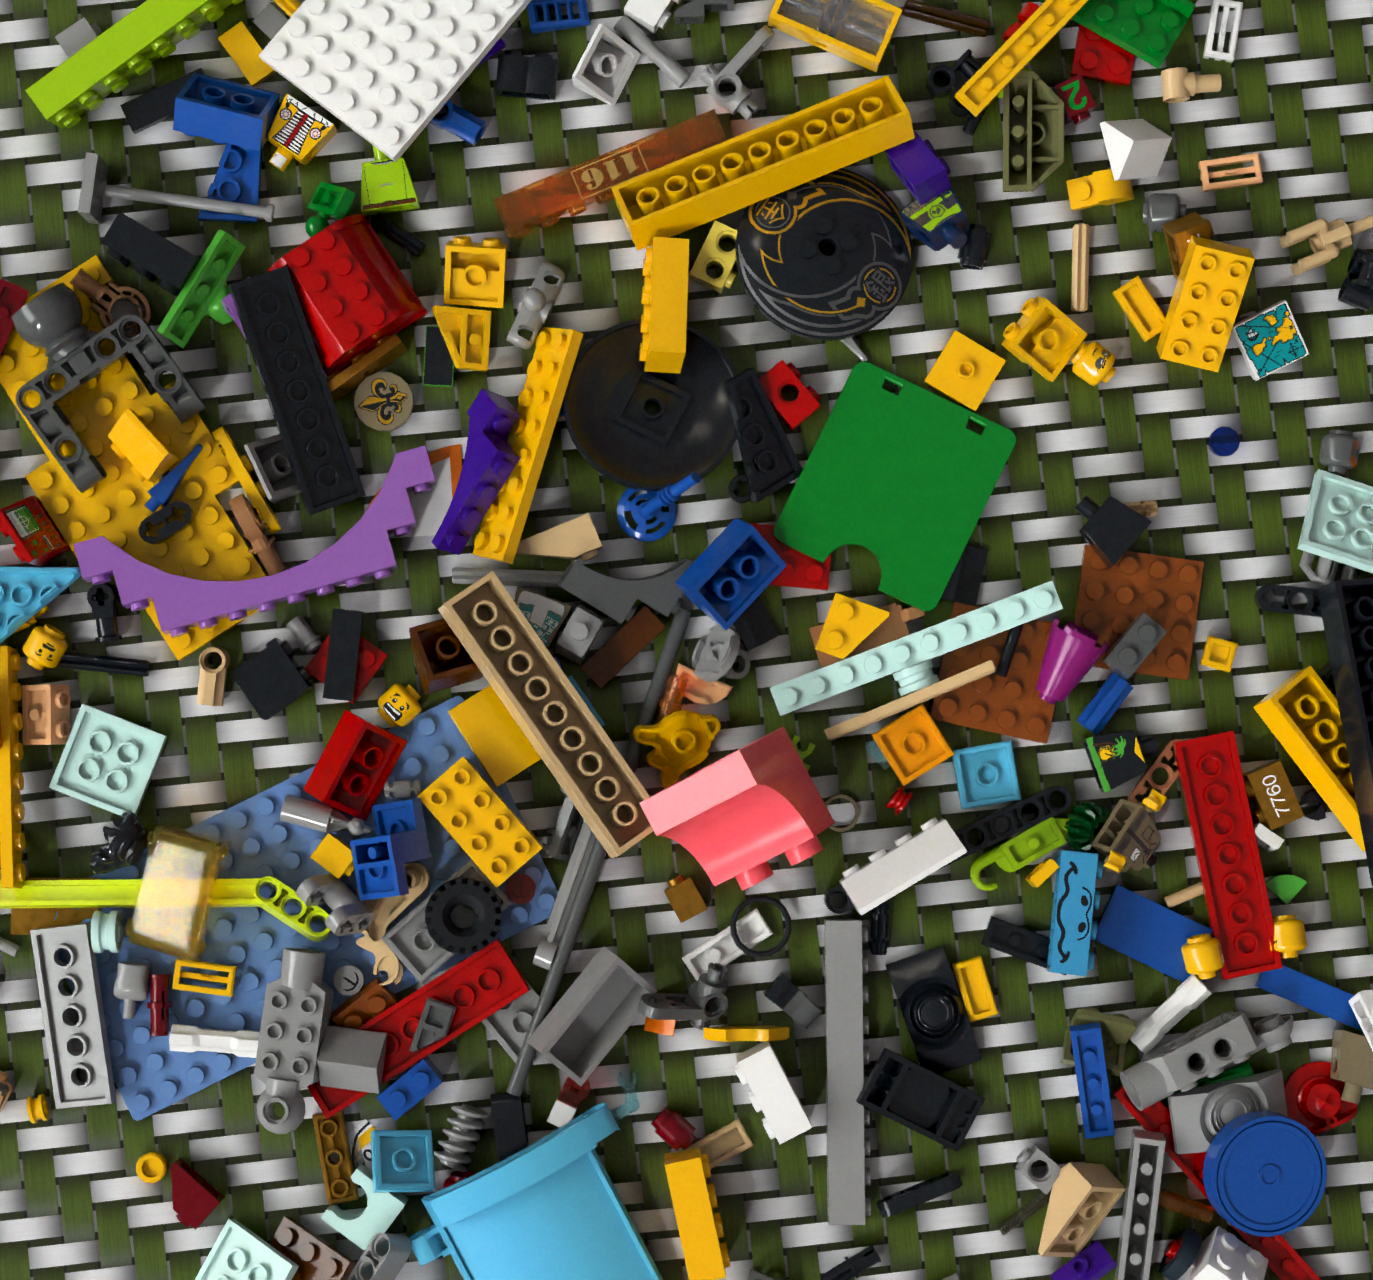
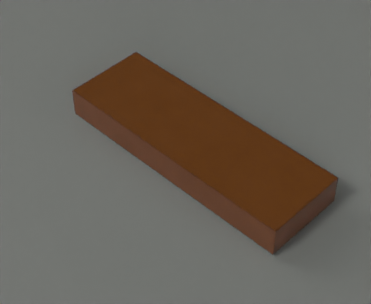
M645 605L592 655L581 668L602 689L657 637L666 626Z

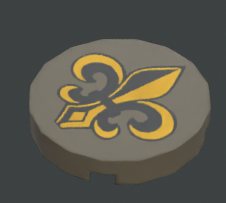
M377 372L367 376L358 385L354 396V407L359 419L368 427L379 432L393 431L402 427L410 418L414 409V395L408 383L400 376L390 372Z

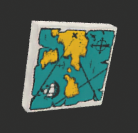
M1281 300L1233 325L1232 333L1255 381L1309 355L1286 300Z

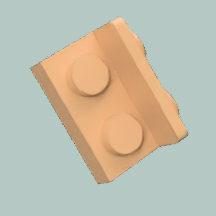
M22 685L23 745H65L71 733V696L69 685Z

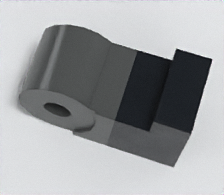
M780 973L764 991V996L805 1029L822 1012L783 973Z

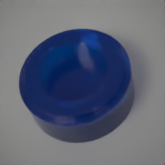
M1219 427L1208 438L1210 451L1218 457H1228L1234 454L1240 444L1237 432L1230 427Z

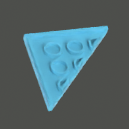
M0 566V644L82 576L80 568Z

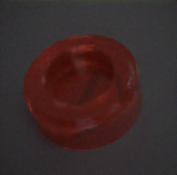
M516 874L506 884V895L516 904H525L534 897L536 884L529 875Z

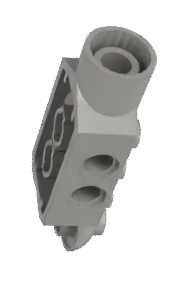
M284 948L280 978L266 985L254 1075L266 1085V1089L259 1096L256 1105L257 1117L263 1127L275 1134H288L298 1128L306 1113L305 1102L300 1089L320 1081L317 1058L326 1028L330 1024L334 989L322 981L326 953L300 948ZM275 1102L281 1103L285 1108L282 1118L278 1117L273 1111Z
M1227 1011L1144 1054L1139 1063L1120 1072L1122 1085L1135 1107L1142 1111L1172 1095L1174 1091L1181 1090V1092H1185L1198 1085L1197 1080L1206 1075L1208 1078L1219 1075L1224 1071L1223 1066L1232 1061L1234 1064H1238L1250 1058V1054L1252 1055L1266 1048L1268 1053H1272L1292 1043L1290 1035L1294 1026L1293 1016L1286 1015L1281 1017L1279 1013L1269 1015L1257 1021L1253 1025L1255 1028L1253 1030L1244 1012Z

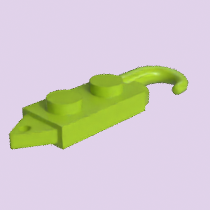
M1051 817L979 856L970 868L972 883L983 891L994 890L998 887L997 883L986 884L980 879V871L984 867L996 862L1004 871L1015 872L1067 843L1065 835L1068 830L1064 826L1069 819Z

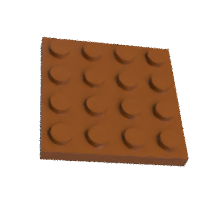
M1085 545L1073 623L1099 636L1097 643L1103 645L1104 641L1109 643L1108 649L1093 667L1112 670L1101 661L1102 657L1134 618L1144 612L1168 632L1134 673L1188 680L1204 562L1126 551L1116 564L1109 568L1090 545Z
M953 602L950 619L981 607ZM1035 619L1024 623L1007 677L1004 678L992 673L933 698L930 710L932 719L1047 744L1055 704H1050L1039 698L1040 692L1036 689L1052 622ZM1009 629L942 654L938 672L939 681L989 660H993L997 669Z

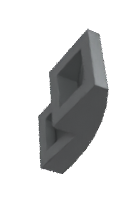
M692 0L675 10V25L704 24V12L734 11V0Z

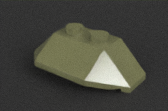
M1020 71L1003 89V192H1033L1064 164V102L1034 71Z

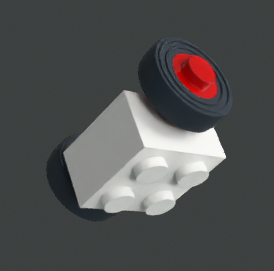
M1217 1226L1203 1242L1202 1236L1193 1229L1185 1228L1167 1245L1159 1266V1272L1169 1280H1178L1188 1268L1192 1269L1189 1280H1264L1268 1259L1220 1226Z

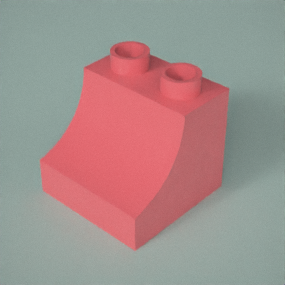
M784 726L694 772L639 803L656 836L671 838L687 849L705 870L714 887L735 877L741 890H745L773 875L774 873L767 860L783 852L790 865L793 866L822 851L823 847L817 835L835 823Z

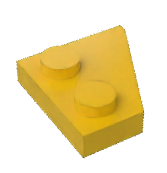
M439 305L433 306L432 312L456 369L487 371L491 311Z
M835 593L815 649L844 659L889 617L890 612Z

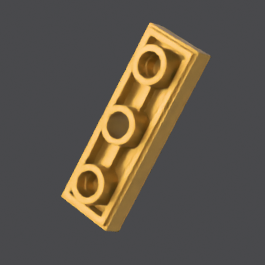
M397 334L381 338L373 350L367 354L361 353L357 355L349 367L343 371H335L327 378V383L335 402L358 387L367 376L379 372L408 351Z
M343 1110L329 1119H326L323 1112L313 1114L312 1118L328 1205L357 1200L359 1198L357 1184L350 1178L354 1173ZM333 1152L339 1154L340 1161H332L330 1154Z

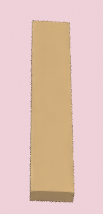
M989 660L824 730L827 739L835 740L995 673L997 670L993 660Z

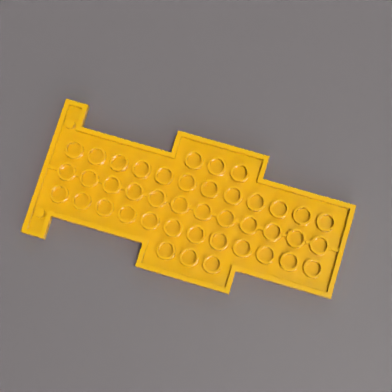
M95 255L29 297L25 303L26 305L53 286L64 283L79 298L83 314L81 325L89 326L88 331L100 333L104 329L100 325L98 315L89 309L93 304L90 297L73 284L71 285L70 282L81 268L102 285L106 286L110 280L113 282L114 280L99 257ZM14 327L0 358V383L49 458L48 462L27 474L25 478L75 556L76 552L73 544L104 536L136 560L173 575L202 581H243L267 576L254 554L249 553V546L217 498V496L239 483V480L200 414L197 413L181 424L176 414L163 401L158 392L151 395L126 355L57 403L107 473V477L84 493H81L16 403L18 390L47 369L49 357L44 356L46 349L36 348L28 344L20 337ZM112 339L104 340L100 346L101 352L105 356L112 355L116 349L114 341ZM60 373L55 374L51 379V385L55 390H61L66 384L65 377ZM176 380L166 385L164 388H172L175 385ZM35 390L30 391L26 396L27 404L32 408L40 404L41 397L39 393ZM128 408L141 415L180 458L169 469V473L196 445L201 444L203 446L202 451L189 467L169 502L170 504L174 501H182L188 504L193 509L194 519L187 528L160 544L147 543L139 534L141 522L153 514L144 506L151 498L147 491L161 481L160 478L154 483L147 479L141 481L131 471L130 468L133 466L131 461L126 456L121 459L110 447L113 442L108 437V434L123 412ZM71 440L65 441L62 445L63 454L69 458L74 456L77 451L75 443ZM161 504L155 512H157L164 506ZM175 508V515L168 519L169 523L176 519L180 522L185 520L183 515L187 513L186 509L180 510ZM150 523L148 525L150 530L146 533L147 536L152 535L157 538L159 536L157 531L164 527L165 524L162 523L159 526H155ZM153 601L149 602L150 607L145 609L178 661L188 657L259 611L258 609L248 611L247 617L239 620L230 621L229 617L217 620L218 625L207 629H200V626L188 628V634L171 638L170 634L165 635L161 631Z

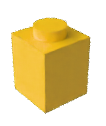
M333 832L325 836L310 856L311 859L338 879L343 878L344 875L350 877L355 871L351 846Z

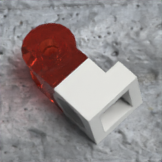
M569 1077L566 1079L547 1118V1122L560 1128L575 1119L573 1116L580 1101L586 1099L589 1095L591 1087L589 1079L582 1086Z

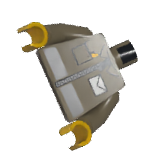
M1153 788L1150 795L1144 798L1141 804L1124 799L1119 800L1091 844L1094 849L1106 856L1103 861L1104 870L1118 873L1127 872L1129 869L1140 871L1142 868H1151L1156 863L1157 857L1153 851L1160 842L1161 835L1155 827L1154 811L1158 812L1162 808L1167 798L1165 795Z

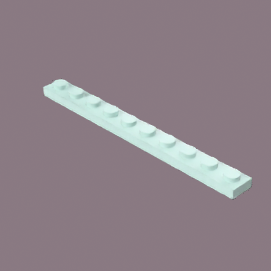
M1049 581L770 688L778 712L782 716L1063 609L1053 581Z

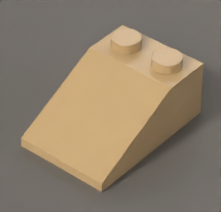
M1069 1162L1061 1168L1058 1174L1059 1177L1052 1185L1038 1250L1041 1256H1077L1125 1192L1126 1188L1104 1164Z

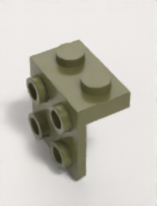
M1092 1007L1078 1009L1065 1030L1061 1063L1075 1066L1069 1026L1100 1022L1107 1073L1120 1076V1072L1123 1071L1126 1043L1136 1030L1137 1021L1130 1019L1124 1014L1110 1015L1101 1013L1098 1009Z

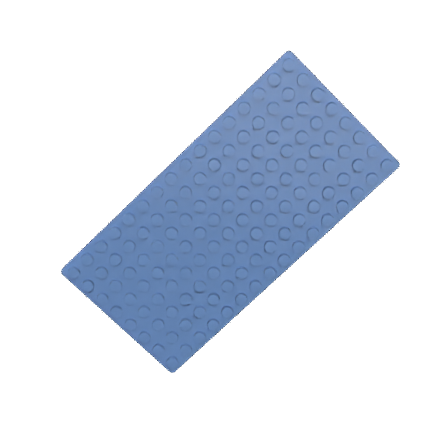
M455 696L417 715L405 727L395 726L388 729L391 733L405 739L407 743L386 782L393 784L394 781L411 780V782H415V780H419L422 792L461 757L466 756L523 821L506 784L503 783L497 788L494 786L448 714L449 710L465 701L463 697ZM315 766L147 848L141 859L131 866L122 867L105 874H95L89 878H99L98 880L245 879L271 876L297 891L300 884L307 878L315 875L330 874L329 871L310 858L328 833L280 821L281 809L287 794L325 804L303 790ZM383 787L374 805L418 797L412 794L411 797L395 798L391 796V798H386ZM423 803L422 808L431 858L413 862L421 863L428 869L431 878L430 884L426 891L390 925L388 931L471 859ZM337 809L349 820L357 818L353 815H350L346 812ZM370 811L366 821H364L365 825L372 828L371 833L354 836L349 833L348 829L334 831L333 833L348 845H350L351 840L376 836L373 811ZM539 852L499 886L512 904L502 912L500 929L493 941L498 938L503 941L549 918L558 890ZM354 871L350 877L344 875L340 879L357 896V882ZM522 882V896L527 895L530 890L531 893L526 898H516L511 893V889L515 895L520 896V883ZM270 886L262 887L259 891L260 895L265 899H271L276 895L275 889ZM289 903L284 907L285 912L291 916L298 915L301 912L300 906L296 903ZM327 904L317 905L329 915L333 911ZM261 907L99 908V911H104L105 914H110L113 910H120L123 917L122 920H118L121 926H123L121 951L119 953H111L110 950H104L103 953L95 954L113 1079L132 1118L136 1121L256 1063V1058L239 1057L232 1053L170 1051L169 1036L172 1024H181L211 1030L260 1031L266 985L280 978L284 948L309 949L326 953L322 981L334 989L331 1012L353 996L339 993L334 986V975L342 966L355 965L362 970L365 977L362 988L376 977L382 982L388 979V973L384 970L379 971L376 975L373 974V967L375 965L374 954L356 944L357 939L364 936L361 932L336 936L331 931L325 940L314 942ZM92 918L84 919L81 923L91 922ZM315 919L310 923V928L315 932H322L327 927L325 922L320 919ZM61 948L59 958L65 964L70 962L71 956L68 950ZM455 953L430 976L470 957L474 953ZM182 958L238 966L233 989L234 996L229 997L172 989L176 959ZM121 961L150 965L148 998L144 1001H136L134 1019L122 1018L124 1000L115 997L113 994L118 962ZM404 964V975L401 982L397 985L395 982L386 985L394 994L419 982ZM182 966L181 971L225 977L229 975V972ZM150 974H170L169 1001H172V1008H169L168 1036H150V1009L147 1008V1002L150 1001ZM180 977V983L227 989V983ZM65 978L73 994L75 984L71 979ZM330 1017L329 1025L335 1024V1022Z

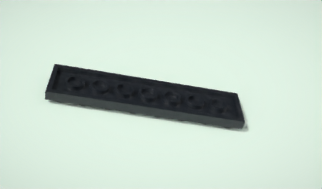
M284 266L228 285L307 514L313 515L365 496L359 473L288 267Z

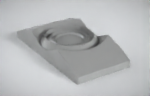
M1280 1069L1197 1087L1185 1092L1180 1091L1168 1096L1174 1149L1177 1154L1207 1152L1216 1134L1228 1122L1240 1115L1264 1110L1288 1116L1283 1075Z

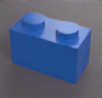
M426 1056L381 1091L376 1098L396 1121L438 1087L445 1077L430 1058Z

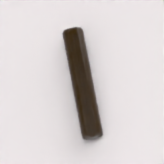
M906 0L903 8V15L905 17L980 37H986L990 22L986 19L915 0Z

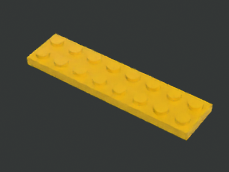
M542 327L541 332L537 336L536 349L533 359L527 368L524 388L518 397L517 412L520 416L511 428L507 443L517 453L520 460L483 517L480 531L474 540L473 555L513 565L583 337L581 332L571 329Z

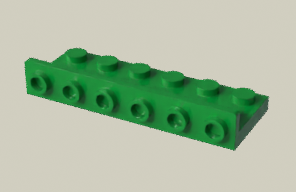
M1089 0L1072 20L1159 69L1196 5L1189 0Z

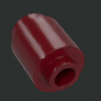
M667 1106L651 1122V1125L655 1128L654 1132L675 1151L679 1148L686 1150L696 1138L692 1134L696 1128L675 1109L671 1110Z

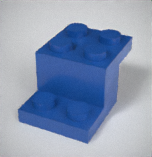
M421 798L373 805L372 811L377 835L350 841L360 901L409 894L404 863L431 858Z

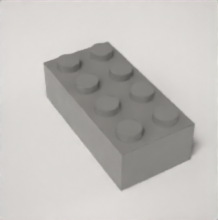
M602 947L526 1042L569 1078L582 1086L640 1014L638 1005L641 996L647 993H656L657 990L617 955Z

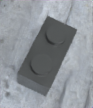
M1140 613L1102 657L1101 661L1123 679H1129L1168 631L1146 613Z

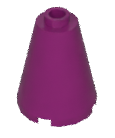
M1055 617L1052 622L1036 689L1040 692L1038 697L1053 705L1056 701L1063 702L1109 647L1107 641H1104L1103 645L1097 643L1099 636L1070 621L1067 622L1066 626L1059 624L1061 620L1059 617Z

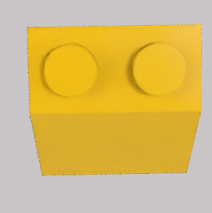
M129 408L123 412L108 434V437L113 442L110 445L111 449L121 459L126 456L131 461L133 466L130 469L141 481L147 479L152 483L156 482L180 460L141 415Z

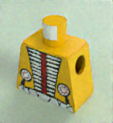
M286 94L267 136L270 143L277 147L269 162L283 172L293 158L301 164L307 165L336 135L338 130L333 123L289 94Z

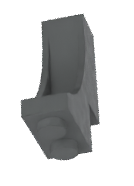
M683 558L676 565L656 575L637 579H622L602 575L572 559L557 586L621 624L624 620L629 621L635 613L637 605L634 603L636 600L668 617L670 613L674 614L679 609L683 601L680 597L683 591L675 582L693 564V561Z

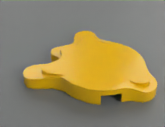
M681 710L667 715L657 724L636 726L633 730V737L638 743L653 746V750L646 755V760L649 765L660 770V782L664 788H667L676 783L683 772L697 766L707 758L711 742H714L715 735L720 731L721 723L712 714L702 715L689 710Z

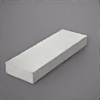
M757 908L736 922L740 941L749 949L773 934ZM728 926L682 957V960L697 981L700 974L707 973L709 963H719L726 966L744 952L736 946L731 936L730 926Z

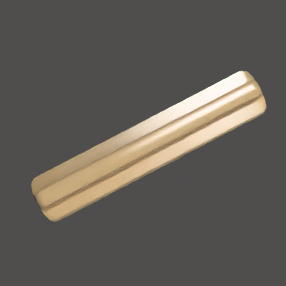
M1084 223L1075 224L1073 227L1071 310L1074 312H1085L1088 309L1090 226Z

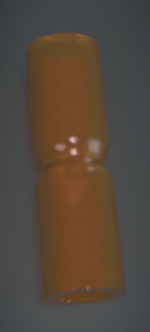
M1160 1188L1158 1207L1175 1213H1182L1184 1216L1210 1224L1215 1211L1211 1205L1190 1198H1184L1179 1194Z

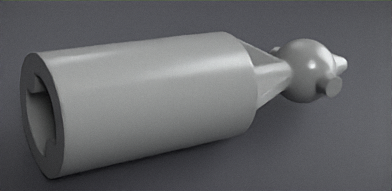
M288 794L281 809L280 821L325 833L348 829L350 834L359 836L363 833H371L372 830L360 818L349 820L332 806Z

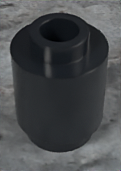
M969 224L971 228L965 233L967 241L964 246L959 248L958 252L959 266L972 270H982L984 263H987L992 234L986 231V226Z

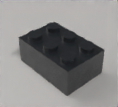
M121 212L118 213L101 241L108 248L106 254L111 256L113 260L127 268L131 263L134 265L132 267L133 270L154 283L155 279L160 280L158 284L176 297H178L200 261L198 257Z

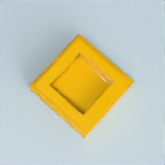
M1207 636L1199 665L1229 673L1238 643Z

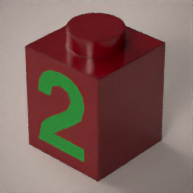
M1081 74L1053 86L1052 91L1064 102L1065 125L1071 122L1078 125L1091 118L1090 113H1092L1096 104Z

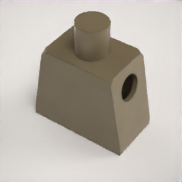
M1334 1029L1330 1078L1345 1082L1341 1100L1358 1105L1363 1088L1373 1090V1051L1365 1036Z

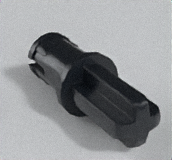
M870 1244L869 1247L850 1258L844 1257L846 1261L824 1273L822 1278L823 1280H850L853 1277L857 1279L859 1278L858 1274L881 1262V1259L876 1250H874L873 1245Z

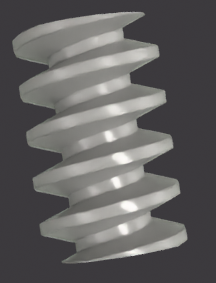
M462 1104L461 1106L451 1107L458 1115L457 1117L447 1118V1121L453 1125V1128H443L442 1132L449 1139L438 1141V1144L444 1148V1151H434V1155L440 1159L442 1164L457 1171L467 1172L468 1169L463 1164L471 1163L472 1157L467 1152H475L476 1145L472 1141H478L481 1137L480 1133L475 1129H484L485 1123L480 1118H488L489 1114L477 1107Z

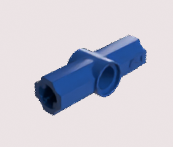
M448 100L443 106L449 108L448 114L443 118H436L434 116L430 122L437 128L445 129L475 146L483 136L487 122Z

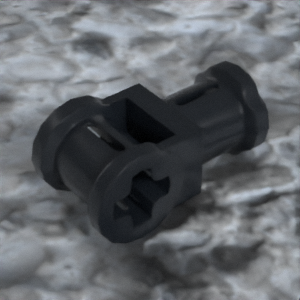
M111 584L93 585L87 593V600L92 608V617L96 619L98 637L95 638V643L122 640V635H119L117 617H119L118 603L120 601L118 589ZM103 592L109 593V599L105 601L98 600V595L103 594Z

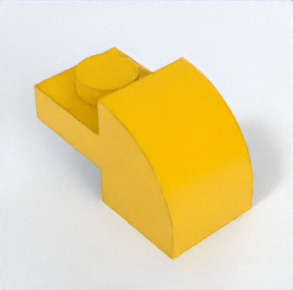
M1112 169L1092 172V175L1066 181L1070 206L1073 211L1098 205L1107 206L1134 199L1131 180L1114 181Z

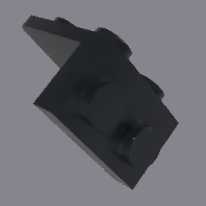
M274 638L265 644L267 648L232 672L233 678L263 720L270 719L314 689L310 683L313 678L304 665L299 667L293 656L296 653L287 640L282 642L278 638Z

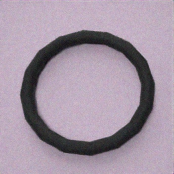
M766 895L752 896L742 901L734 910L730 921L731 936L736 946L745 954L756 958L770 957L780 952L787 944L792 931L791 917L786 907L777 899ZM754 902L773 904L781 911L785 919L786 930L783 939L776 947L768 951L749 949L740 941L737 934L736 922L739 914L746 906Z

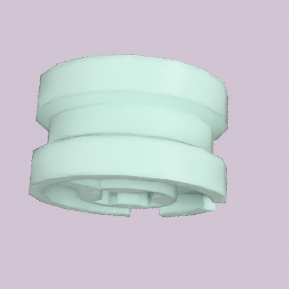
M931 659L892 674L894 680L898 681L900 685L898 689L900 696L939 682L937 674H934L932 671L934 665Z
M113 910L110 914H105L104 911H94L91 920V945L94 953H103L104 950H110L111 953H119L121 951L123 926H121L118 920H122L123 917L120 910Z

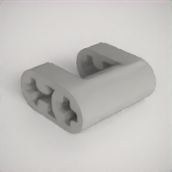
M331 873L307 878L296 891V895L306 906L327 904L333 910L327 917L325 925L336 936L360 933L374 919L375 914L360 901L341 879H338Z

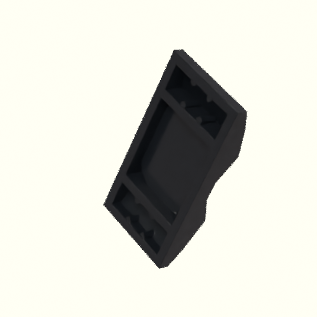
M942 945L885 965L920 1065L938 1074H942L982 1060Z
M884 1047L856 1102L958 1152L986 1098L950 1078L942 1076L910 1058Z

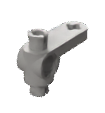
M764 25L747 42L721 72L711 62L706 66L707 70L703 69L699 75V78L709 85L706 91L713 97L717 105L725 108L732 115L739 112L746 121L752 118V114H755L760 106L750 99L752 92L742 84L738 76L774 37L775 33L767 25ZM723 84H730L735 88V92L730 96H725L720 93L719 88Z

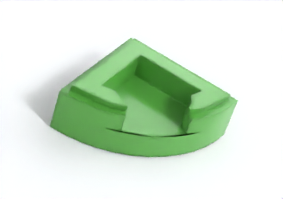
M1289 874L1277 875L1265 881L1266 887L1284 904H1288L1307 883L1304 879Z

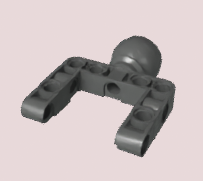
M60 283L32 299L11 317L20 337L36 348L46 349L44 356L49 357L47 369L18 390L16 403L77 489L84 493L107 477V473L57 404L60 400L130 353L141 365L147 379L163 401L170 406L181 424L205 409L206 405L143 318L136 315H126L100 333L88 331L89 326L81 325L83 314L79 298L73 290L64 283ZM130 322H137L141 328L139 336L134 339H130L125 333V328ZM106 339H112L116 345L115 352L110 356H105L100 348L101 343ZM167 371H171L176 376L175 385L169 389L164 388L161 384V376ZM57 373L62 374L66 380V384L61 390H55L51 385V379ZM33 390L37 391L41 397L40 404L34 408L30 407L26 402L27 394ZM67 440L73 441L77 449L75 455L70 458L66 457L62 452V445Z

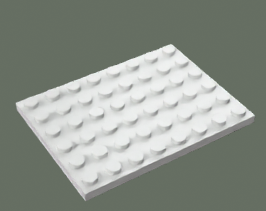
M305 0L258 56L263 62L386 156L397 162L532 0Z

